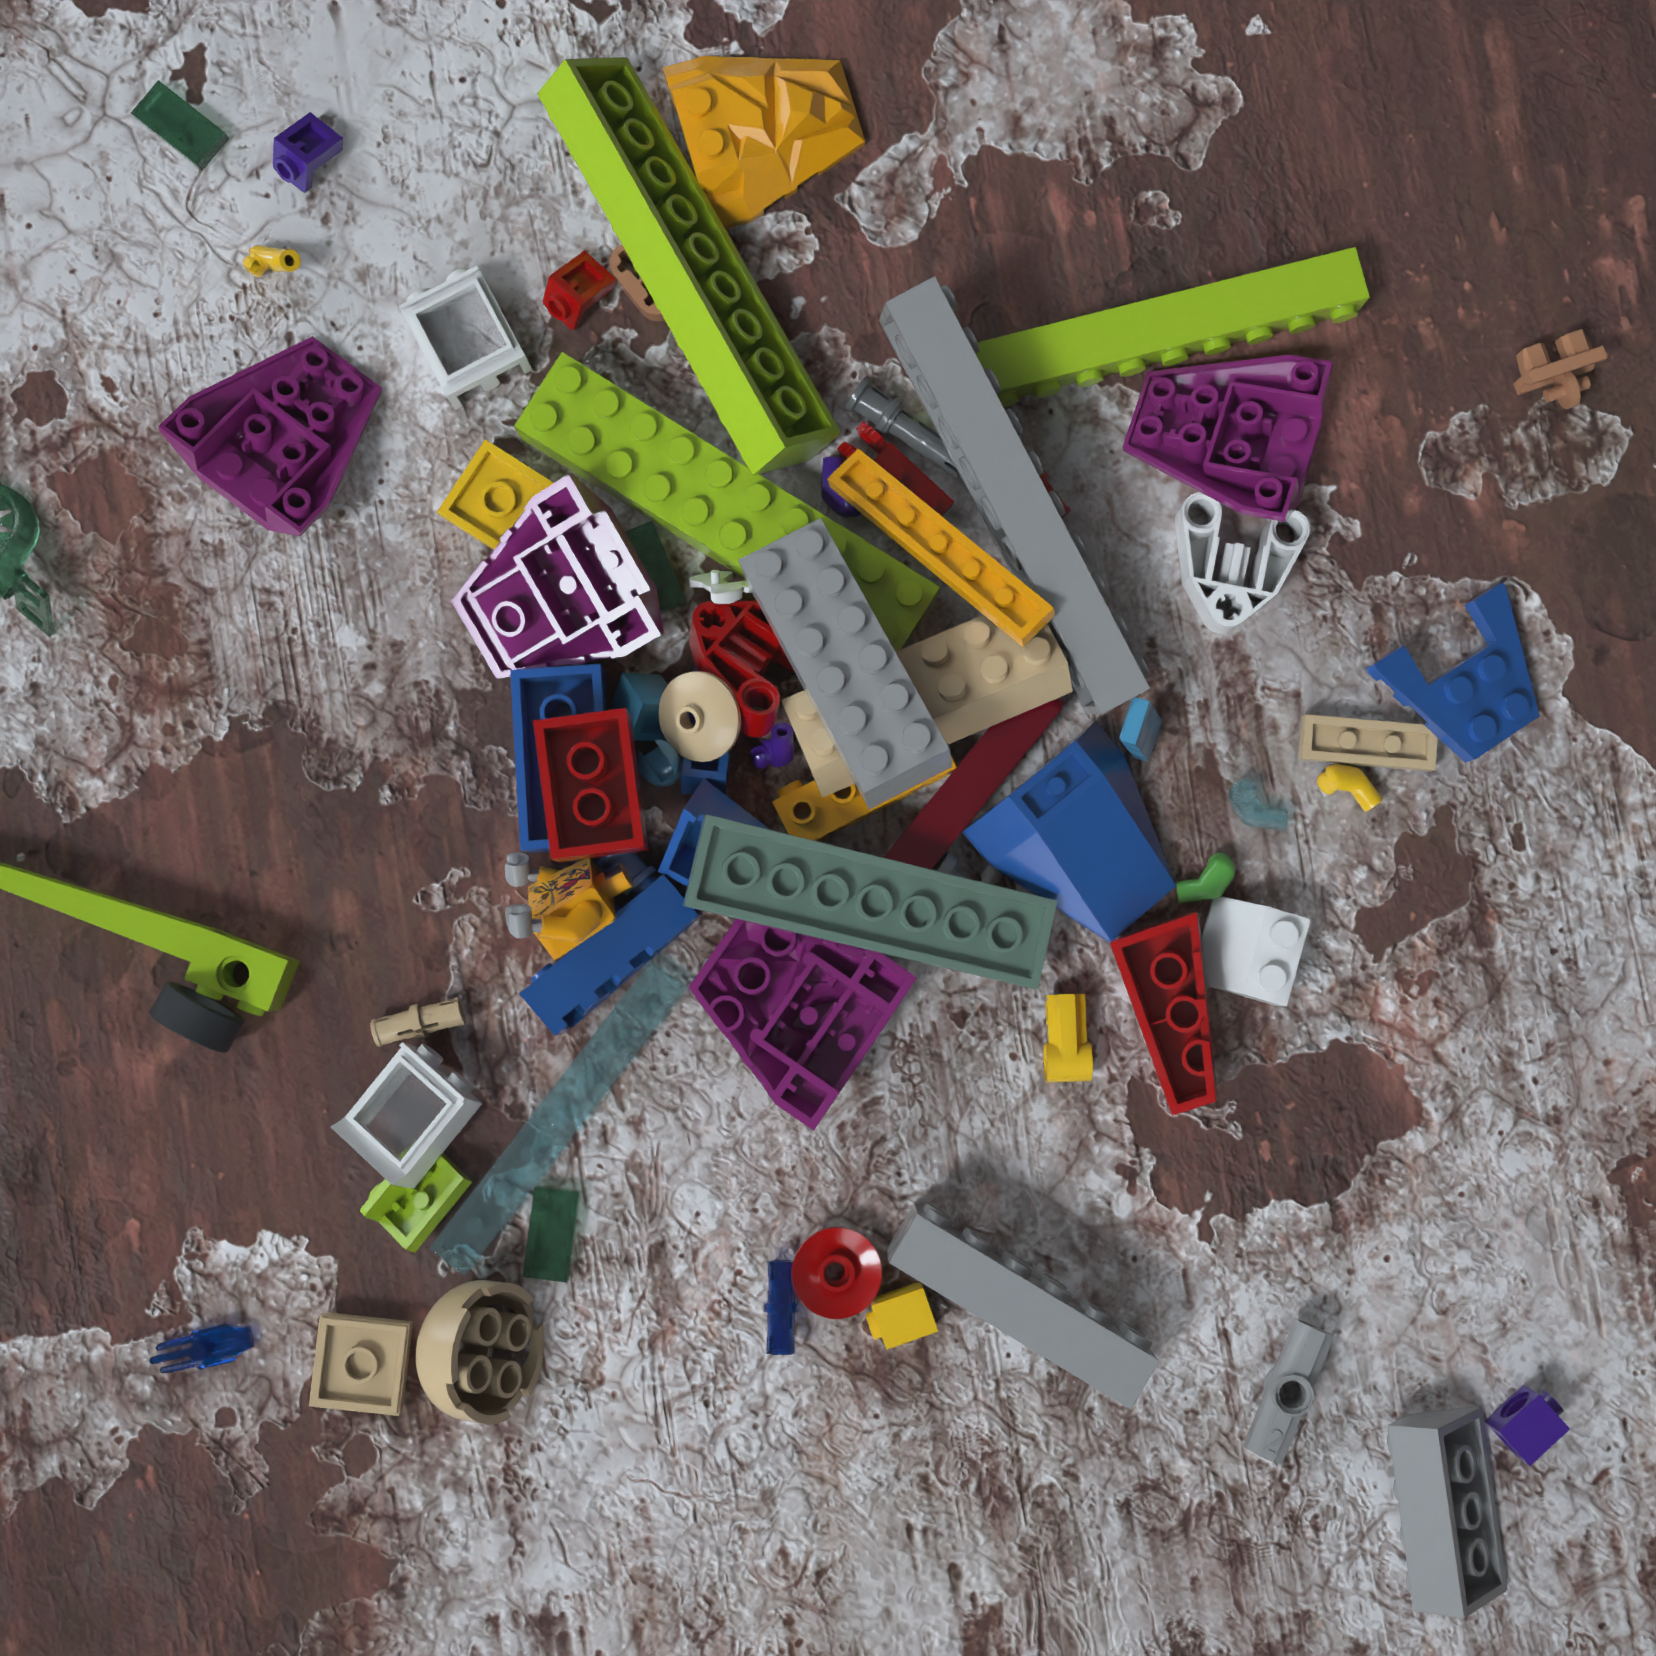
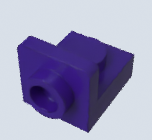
M309 112L274 137L273 168L284 181L292 183L300 191L306 193L312 188L313 172L343 150V137Z

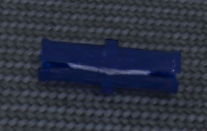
M793 1260L767 1261L768 1291L767 1301L763 1302V1312H767L766 1354H795L794 1323L795 1313L799 1312V1302L795 1301L796 1292L792 1283L791 1271Z

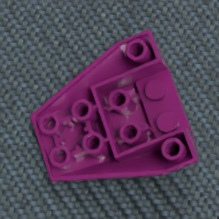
M312 336L189 396L158 428L200 480L267 530L301 537L330 507L380 397L382 387Z
M1283 355L1147 371L1123 444V451L1240 514L1286 522L1300 503L1321 434L1333 362Z

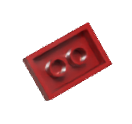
M626 708L534 720L533 725L551 860L565 862L649 850L632 718Z

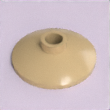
M692 671L676 677L665 688L659 703V723L665 739L676 749L678 754L689 760L706 762L717 759L726 754L738 738L741 727L739 704L729 686L713 674L703 671ZM689 712L695 717V726L689 720Z

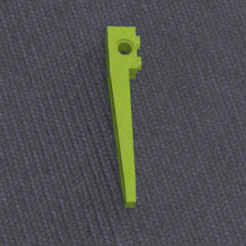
M0 862V889L191 962L184 979L198 984L195 990L197 993L216 1000H222L223 995L239 1000L237 1008L258 1016H263L265 1011L281 1010L299 965V960L210 926ZM239 962H243L249 969L248 981L243 986H239L233 978V970Z

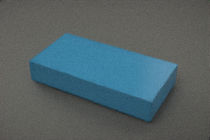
M1136 697L1131 700L1119 737L1120 741L1134 758L1146 762L1150 760L1162 723V719L1150 701Z

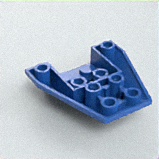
M1095 721L1063 747L1059 754L1005 799L992 806L962 833L990 867L1032 894L1056 900L1057 910L1110 943L1176 887V884L1126 758L1098 722Z

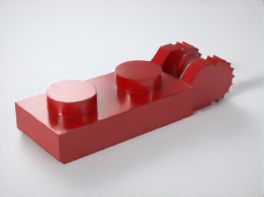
M863 421L856 428L859 437L878 453L874 461L943 517L954 505L955 501L891 442L887 444L884 438L869 424ZM845 441L837 448V451L845 460L857 450L853 445Z

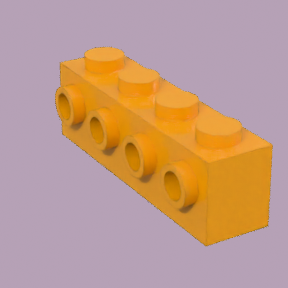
M951 757V768L870 810L856 784L822 797L815 780L804 786L801 780H797L782 787L777 791L780 798L772 801L788 835L819 842L947 777L957 767Z

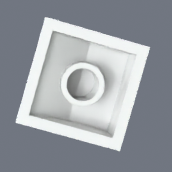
M1220 896L1219 898L1212 899L1202 933L1206 986L1274 1006L1287 1007L1311 919L1268 906Z

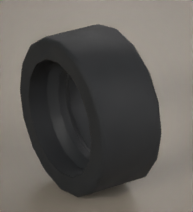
M166 982L149 1012L153 1019L174 1033L200 1046L221 1053L229 1051L245 1023L241 1016L225 1005L197 993L194 989L175 982Z

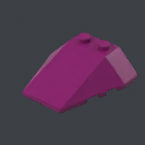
M572 473L530 499L524 507L525 511L511 528L505 531L500 538V543L493 552L480 563L451 600L496 679L510 676V670L576 665L604 658L626 656L664 634L656 585L612 508Z

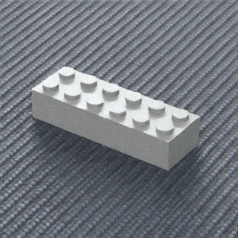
M821 518L738 560L747 584L869 810L952 767L948 745Z
M927 1203L924 1209L916 1204L912 1205L886 1249L890 1264L1130 1410L1133 1408L1159 1363V1359L1150 1350L1153 1343L1145 1338L1146 1335L1125 1321H1121L1118 1327L1112 1324L1113 1319L1105 1314L1106 1310L1085 1297H1082L1079 1303L1071 1299L1073 1295L1066 1290L1067 1287L1053 1277L1044 1273L1041 1279H1038L1031 1275L1033 1270L1027 1267L1028 1263L1015 1254L1004 1250L1001 1256L991 1250L993 1246L988 1243L989 1240L970 1227L966 1226L963 1232L952 1227L953 1222L950 1220V1216L934 1205Z

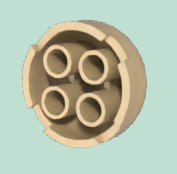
M489 1280L470 1281L456 1286L445 1293L428 1312L417 1340L416 1368L425 1394L443 1413L463 1421L493 1425L511 1418L509 1412L516 1406L522 1396L530 1397L538 1381L543 1364L544 1324L533 1326L534 1311L530 1303L534 1298L524 1288L513 1283ZM500 1304L511 1308L516 1313L497 1311L486 1306ZM529 1338H531L530 1352L521 1368L515 1361L492 1358L493 1348L517 1352L522 1350L527 1345Z

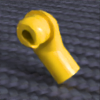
M262 245L251 247L248 250L250 254L243 259L244 268L255 277H262L267 268L274 272H293L301 264L299 254L293 249H279Z
M1332 764L1325 768V772H1321L1317 776V785L1323 793L1331 795L1336 790L1348 791L1353 795L1364 812L1372 809L1383 800L1365 773L1357 767Z

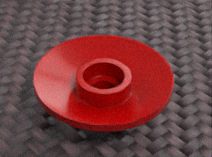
M829 1227L809 1236L797 1250L792 1263V1283L799 1300L811 1312L828 1319H845L862 1312L874 1300L881 1285L882 1265L875 1247L865 1236L849 1228ZM834 1262L843 1265V1272L838 1278H831L827 1275L828 1266Z

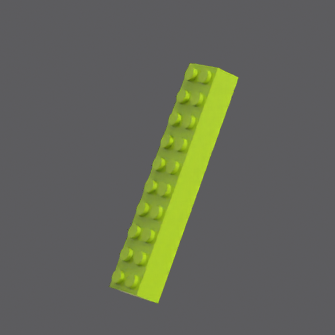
M628 57L564 59L537 95L544 105L550 120L554 123L565 142L571 157L575 160L587 181L592 194L604 211L614 233L618 236L630 257L634 269L640 275L652 296L655 306L669 326L677 345L683 351L695 372L698 382L704 388L717 411L720 421L726 427L738 448L742 460L748 466L752 475L809 461L838 437L841 432L702 187L699 186L694 173Z
M561 352L514 425L523 441L744 579L745 576L738 561L739 559L821 518L895 652L906 647L938 596L940 589L938 585L759 474L752 475L749 468L563 352Z

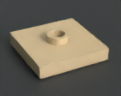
M330 1312L321 1313L309 1406L400 1416L403 1412L413 1321Z

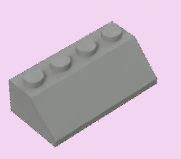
M1478 1406L1409 1414L1388 1425L1387 1447L1392 1455L1395 1475L1393 1491L1399 1504L1401 1519L1400 1540L1405 1548L1408 1569L1406 1585L1411 1593L1413 1611L1464 1619L1508 1590L1482 1407Z

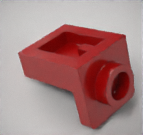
M584 250L549 276L542 300L543 305L555 319L561 320L568 328L574 330L580 326L584 311L613 290L616 278Z

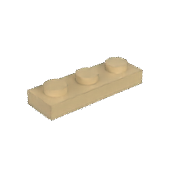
M1305 714L1301 716L1298 760L1431 772L1436 770L1438 737L1424 724Z

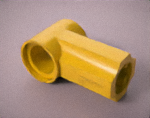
M1085 994L1045 995L1047 1042H1044L1043 1067L1046 1083L1092 1081L1093 1057L1091 1043L1087 1041Z

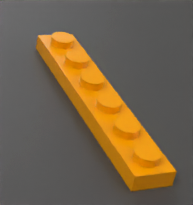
M859 448L827 478L830 488L1022 647L1055 616L1054 607Z

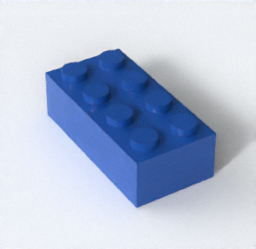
M601 664L510 670L520 850L523 852H550L533 721L609 710L607 673Z

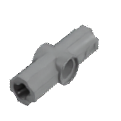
M1294 1319L1275 1368L1270 1370L1264 1379V1395L1243 1444L1246 1449L1271 1462L1283 1463L1302 1415L1309 1411L1313 1405V1387L1334 1336L1305 1321ZM1288 1381H1296L1298 1385L1296 1395L1290 1400H1280L1279 1391L1282 1385Z

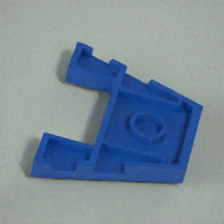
M1503 582L1491 587L1464 605L1487 645L1428 684L1405 645L1394 649L1365 668L1376 681L1381 679L1395 692L1393 697L1404 707L1409 705L1426 720L1424 725L1464 762L1477 759L1540 716L1508 592Z

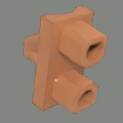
M1583 329L1568 333L1555 341L1561 357L1559 361L1551 363L1544 343H1538L1520 351L1516 357L1521 377L1513 383L1517 395L1553 384L1554 387L1543 391V396L1547 403L1558 400L1565 409L1578 406L1581 398L1580 392L1590 389L1591 384L1587 376L1578 379L1575 376L1592 371L1595 363L1608 358L1603 346L1592 349L1591 343Z

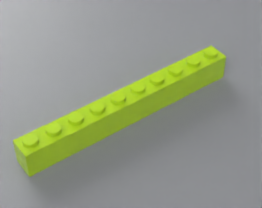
M1356 247L981 341L978 342L980 351L975 354L983 369L989 367L995 374L1001 388V392L997 396L1003 408L1014 405L1018 402L1019 397L1035 394L1036 398H1045L1060 392V387L1074 383H1077L1080 388L1092 386L1101 382L1105 375L1119 372L1121 377L1132 376L1146 369L1145 365L1161 361L1163 366L1175 365L1187 360L1188 354L1204 351L1205 355H1215L1228 350L1232 343L1247 340L1248 345L1258 344L1271 339L1275 332L1289 329L1290 334H1297L1312 329L1316 326L1315 322L1331 319L1332 323L1345 322L1358 315V311L1370 296Z

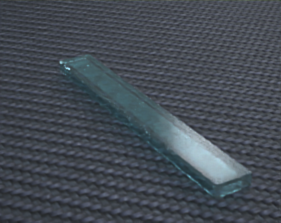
M649 962L430 1246V1250L464 1276L471 1270L686 990L683 985L653 962Z

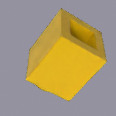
M920 1281L876 1296L871 1302L873 1311L865 1314L873 1339L882 1338L886 1350L938 1332L925 1290Z

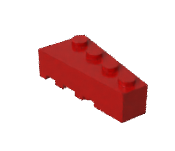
M1199 910L1115 938L1110 942L1172 1116L1216 1102L1218 1094Z

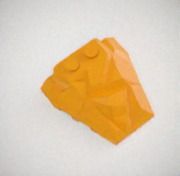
M701 56L662 68L698 184L702 187L725 230L755 221L764 214V209L782 196H785L787 199L798 191V185L816 173L821 176L865 146V139L841 60Z

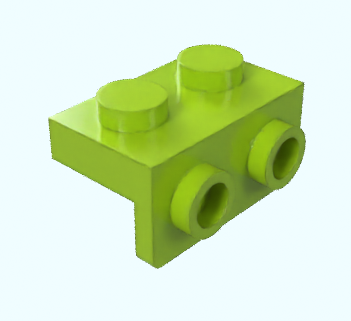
M411 1147L407 1148L399 1156L401 1160L406 1155V1153L411 1149ZM442 1153L414 1189L395 1186L384 1179L383 1182L372 1189L368 1200L362 1206L360 1212L366 1218L378 1221L405 1250L415 1253L470 1186L472 1181Z

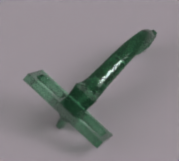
M0 482V511L11 510V513L0 518V525L12 531L0 532V597L6 600L14 595L17 610L48 637H51L55 632L50 595L31 580L30 575L24 570V565L36 545L40 532L38 517L32 504L24 495ZM27 586L28 588H30L38 596V598L35 597L31 592H29L25 587ZM28 607L31 608L35 613H37L42 620H40L36 615H34L28 609Z

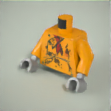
M521 852L509 853L507 855V863H505V878L507 882L514 887L524 886L530 881L535 883L528 886L529 906L513 904L506 907V925L511 935L516 938H526L534 932L553 960H556L615 920L614 897L633 887V881L621 863L602 873L594 862L588 858L562 870L540 866L538 870L530 868V859L527 854Z

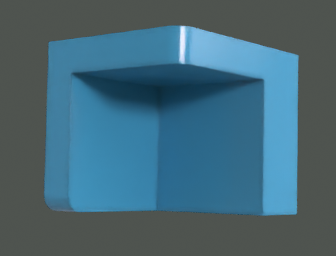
M622 673L610 710L626 708L632 718L634 740L667 741L659 723V703L668 684L659 674Z

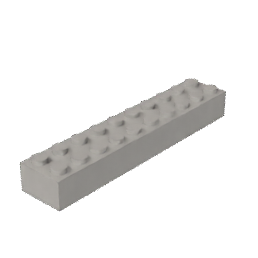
M934 276L885 302L879 322L1011 573L1054 607L1055 616L1047 624L1068 662L1072 689L1085 714H1104L1150 689L1145 679L1150 676V672L1138 652L1132 654L1124 639L1129 636V632L1123 619L1117 612L1111 614L1103 598L1108 596L1102 579L1097 572L1090 574L1082 557L1087 555L1086 549L1075 531L1068 532L1061 518L1065 515L1061 500L1053 490L1047 492L1040 478L1044 474V470L1039 458L1032 449L1029 451L1025 450L1018 436L1023 431L1017 416L1012 409L1005 411L997 396L1001 392V388L995 374L989 367L983 369L975 354L980 349L973 332L968 326L962 328L954 312L958 310V306L951 290L947 285L940 287Z

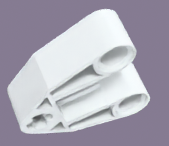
M1201 492L1191 494L1184 501L1175 516L1181 581L1201 620L1210 631L1217 634H1225L1232 631L1278 594L1310 533V524L1301 512L1294 510L1286 522L1271 519L1264 526L1260 536L1258 552L1254 556L1249 587L1247 588L1243 586L1251 548L1245 547L1241 543L1224 544L1218 580L1212 581L1220 537H1218L1222 517L1220 502ZM1198 507L1204 510L1208 517V524L1197 525L1193 523L1189 518L1188 509ZM1284 524L1292 529L1294 541L1292 543L1282 541L1276 534V525ZM1222 602L1227 603L1228 611L1234 612L1228 619L1223 618L1222 610L1216 609Z

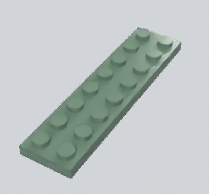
M706 814L703 818L683 906L1038 990L1057 901Z

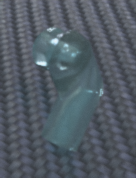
M1247 779L1237 781L1229 790L1228 797L1231 807L1241 822L1247 826L1284 831L1287 825L1288 810L1263 806L1255 791L1257 786L1252 781Z

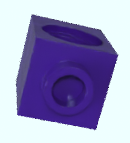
M1525 1385L1520 1387L1484 1421L1508 1449L1529 1466L1537 1461L1570 1430L1559 1417L1564 1410L1557 1401L1545 1390L1538 1394Z

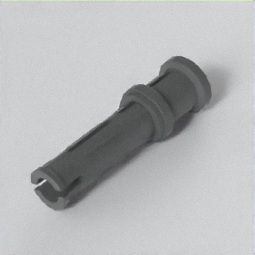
M868 376L864 377L848 400L845 409L850 413L855 410L876 425L875 430L880 434L890 432L957 479L960 474L938 432L904 409L903 400L898 397L895 399L890 398L872 385L871 378Z

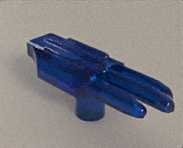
M224 1323L192 1331L189 1336L164 1341L156 1345L155 1349L157 1351L191 1343V1346L153 1356L150 1358V1363L158 1364L187 1356L190 1357L191 1360L160 1368L161 1373H172L194 1367L201 1370L233 1362L244 1351L255 1346L251 1326H235Z

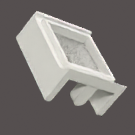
M477 265L471 269L460 268L447 276L444 283L432 289H419L408 296L407 302L399 305L447 399L455 410L463 407L458 398L459 395L478 385H481L484 391L496 388L500 384L496 376L520 364L525 374L532 371L523 350Z
M402 1042L399 1045L401 1047L400 1050L345 1118L332 1125L331 1128L389 1183L395 1186L414 1189L482 1103L471 1094L474 1086L466 1078L455 1071L449 1074L440 1066L443 1058L436 1051L423 1043L416 1047Z

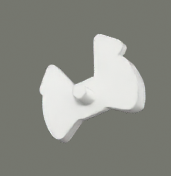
M711 570V573L689 578L690 588H704L711 592V600L717 604L734 603L742 598V592H752L746 581L728 583V581L734 579L733 572Z

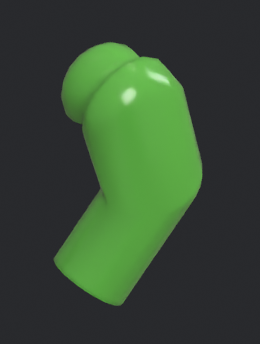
M1215 853L1209 858L1208 865L1199 879L1176 881L1179 903L1219 898L1234 878L1235 865L1231 857L1225 853Z

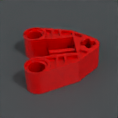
M713 601L701 603L693 612L689 645L697 671L707 672L719 677L732 690L739 704L741 713L740 731L750 737L766 736L775 725L780 704V694L771 682L760 675L766 671L767 665L771 661L774 663L778 662L794 674L796 673L757 601H735L730 604H717ZM758 706L763 708L764 711H756L750 707Z

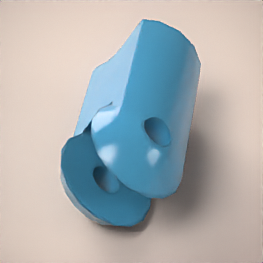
M654 740L658 745L657 748L645 756L642 755L640 750L638 751V770L650 784L657 787H667L674 784L680 778L682 759L670 743L663 740Z

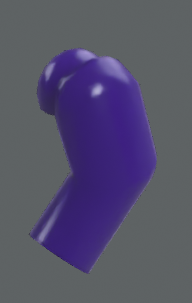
M838 457L823 458L821 497L823 501L839 516L846 518L849 516H860L862 513L830 488L827 480L844 463V459Z
M778 723L774 725L771 729V738L761 741V745L751 748L750 757L757 768L763 769L769 764L773 767H781L792 761L794 757V734L790 724Z

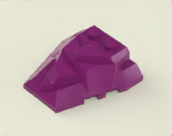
M735 919L688 988L722 1034L726 1036L738 1052L740 1058L749 1070L752 1071L773 1102L814 1131L917 977L879 952Z

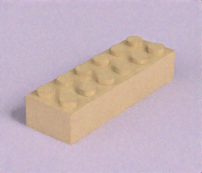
M981 615L896 651L898 658L947 745L1073 692L1068 662L1048 624L1022 647L985 615ZM804 690L782 699L781 701L821 796L825 797L855 784L806 691Z

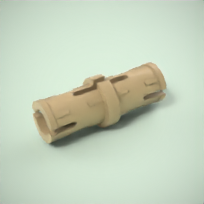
M455 997L454 999L423 1007L420 1004L411 1005L407 1011L371 1019L370 1027L374 1042L377 1047L412 1037H416L417 1040L428 1038V1033L465 1025L466 1015L460 997Z

